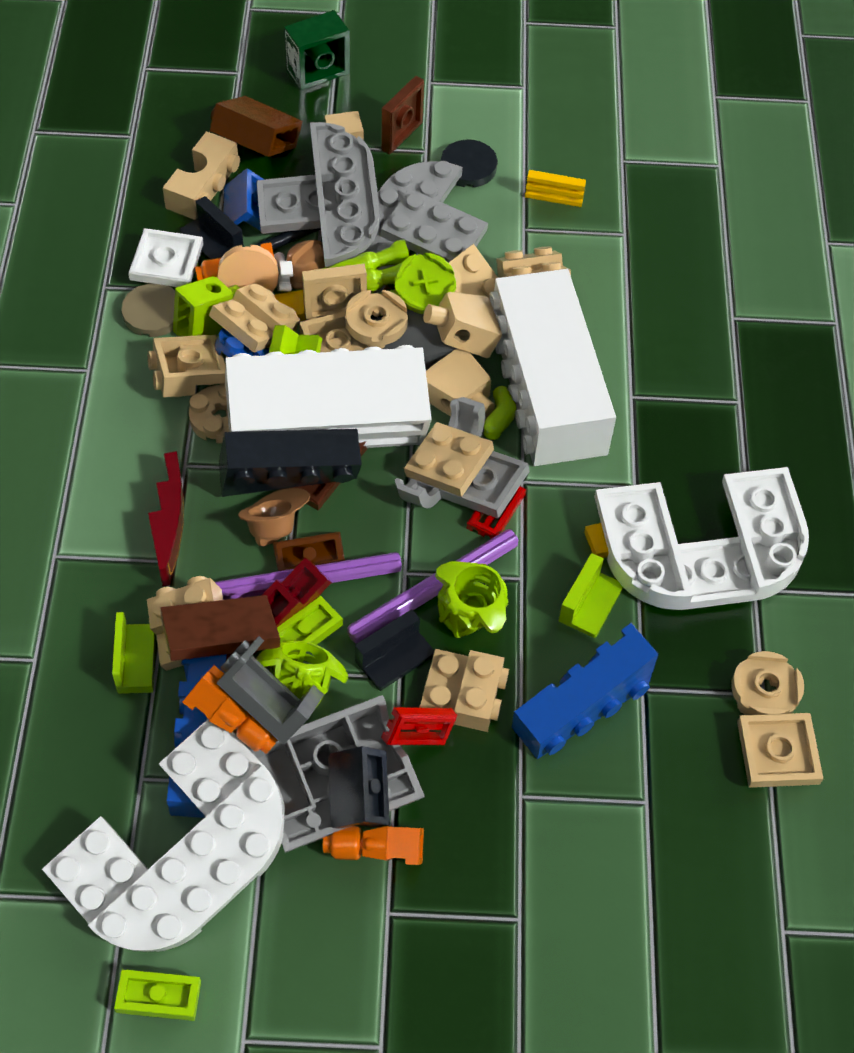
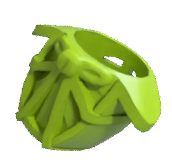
M458 561L447 562L436 569L435 577L443 584L442 589L438 593L439 620L445 623L456 638L472 634L482 627H485L490 633H497L502 629L506 621V607L508 605L507 587L496 570L486 564Z
M306 641L282 642L279 648L265 649L256 658L264 667L270 666L269 672L299 699L313 685L325 695L330 686L331 676L343 683H346L348 680L346 669L330 652ZM300 649L299 652H291L293 650ZM306 650L311 652L314 656L307 654Z

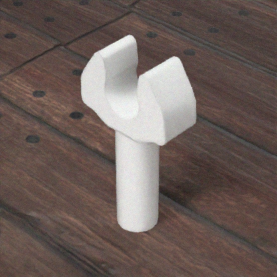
M277 252L274 254L279 270L277 291L290 292L292 291L290 277H293L292 261H286L284 254Z

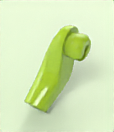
M499 386L494 389L493 397L496 408L485 419L484 435L490 440L498 439L515 418L517 406L505 386Z

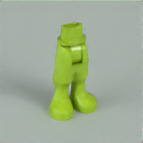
M401 239L392 243L389 248L377 253L365 252L327 268L365 264L367 290L373 292L384 285L395 284V274L399 265L409 257V252L405 240ZM395 265L383 270H377L382 266Z

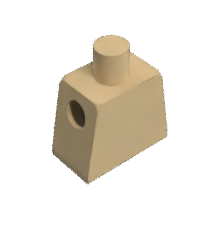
M448 292L444 295L439 306L428 304L425 308L424 322L437 325L441 340L445 345L489 358L502 337V332L490 299L487 296Z
M456 348L426 370L430 404L450 417L451 401L461 397L483 403L485 406V418L494 410L495 404L488 399L490 396L491 378L471 353Z

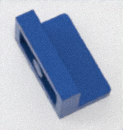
M247 168L224 186V214L236 225L244 220L261 231L257 180L264 179Z

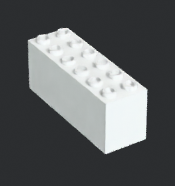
M561 269L495 278V288L493 292H490V302L502 332V337L495 349L497 354H502V374L504 379H509L510 385L508 390L517 406L515 417L518 429L523 428L524 431L523 448L525 454H530L533 466L608 455L616 415L569 270Z
M402 345L395 349L368 347L362 351H349L348 349L339 348L331 352L317 353L313 350H304L298 354L270 352L263 356H251L246 353H240L232 357H226L225 387L229 432L357 429L359 443L366 441L364 444L366 448L421 445L427 436L432 419L423 347L414 348L410 345Z

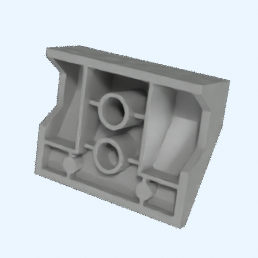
M383 695L302 725L284 745L277 741L267 754L261 750L255 752L247 746L270 772L282 794L285 812L284 836L281 845L285 853L345 829L331 827L328 762L330 753L360 746L386 751L389 812L425 797L406 752L400 745H386L381 738L383 731H389L386 726L389 715Z

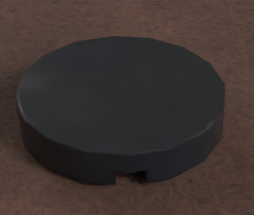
M471 139L458 140L449 144L441 156V161H447L463 167L462 176L455 184L457 186L465 187V184H473V187H480L489 183L497 171L498 159L496 153L489 145L481 141Z

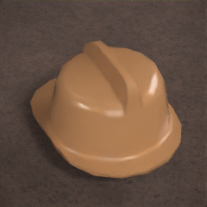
M313 239L299 242L288 251L286 261H292L293 277H290V284L294 289H303L302 271L327 268L324 262L323 243L319 240Z
M301 488L282 489L263 497L252 506L241 510L238 516L240 519L247 521L249 531L255 537L258 546L264 547L292 532L295 512L309 501L310 494Z

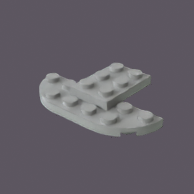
M311 122L310 129L315 175L257 180L260 227L262 234L321 228L325 267H329L360 255L373 242L380 225L379 200L373 156L364 140L360 136L356 138L345 132V127L331 123Z
M429 161L409 165L394 173L378 191L380 210L378 233L370 246L362 253H377L389 248L395 241L404 239L408 252L412 250L422 255L424 253H433L450 262L472 244L477 247L487 231L488 223L443 203L462 176L463 167L447 161ZM395 265L382 266L377 270H383ZM386 285L374 291V293H381Z

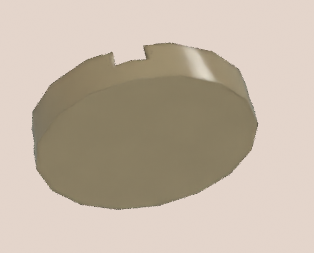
M148 283L130 291L122 302L121 310L126 327L135 334H149V337H159L172 332L175 290L169 286Z

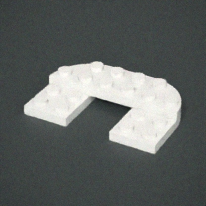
M788 467L724 474L722 484L739 537L678 544L661 482L596 490L594 498L609 552L607 561L613 575L624 589L639 600L656 607L671 610L695 609L756 601L779 593L797 575L806 555L809 542L807 523Z
M209 719L159 763L206 817L153 866L148 869L110 824L100 816L42 869L87 921L91 930L111 944L133 951L159 952L188 942L202 931L201 928L258 875L261 876L271 865L279 851L284 836L285 807L277 783L267 768L236 737L234 732L230 733L209 722Z

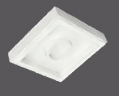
M144 228L128 273L129 279L172 287H180L191 283L203 247V237Z

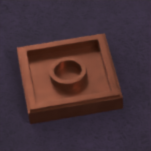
M415 76L382 107L381 150L389 155L423 123L424 79Z

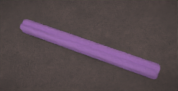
M511 529L505 530L456 561L488 565L516 548L519 541L518 537ZM434 573L347 627L349 637L354 643H359L409 610H414L436 597L443 584L436 579Z
M394 552L315 566L332 583L400 572L402 563L399 553ZM294 569L217 581L215 583L222 589L223 600L262 595L276 579L282 582Z

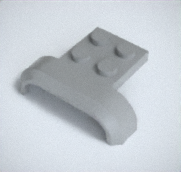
M465 397L452 400L450 403L451 417L448 426L481 437L485 423L484 404ZM493 451L462 497L411 479L408 484L404 485L403 480L396 478L395 484L402 500L423 508H431L443 498L499 518L530 471L527 462Z

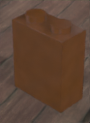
M242 96L216 103L211 112L212 123L210 131L269 157L296 148L303 121L252 98Z

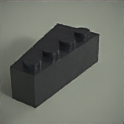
M358 430L224 432L219 457L221 495L226 497L331 482L345 483L357 479L362 466Z

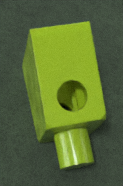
M212 276L175 288L173 332L178 337L218 334L223 327L209 316L212 306L233 299L239 287L237 285L227 287L217 277Z

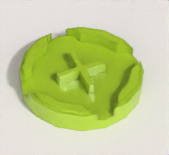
M433 253L409 256L399 265L395 274L396 295L405 302L407 309L418 314H424L428 304L439 306L446 293L456 291V278L452 266L443 257Z

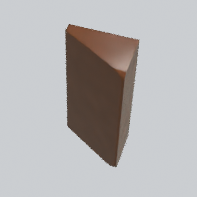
M340 532L273 542L278 571L295 569L305 557L314 565L345 561Z

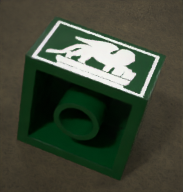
M335 10L284 26L286 70L300 90L350 74V30Z

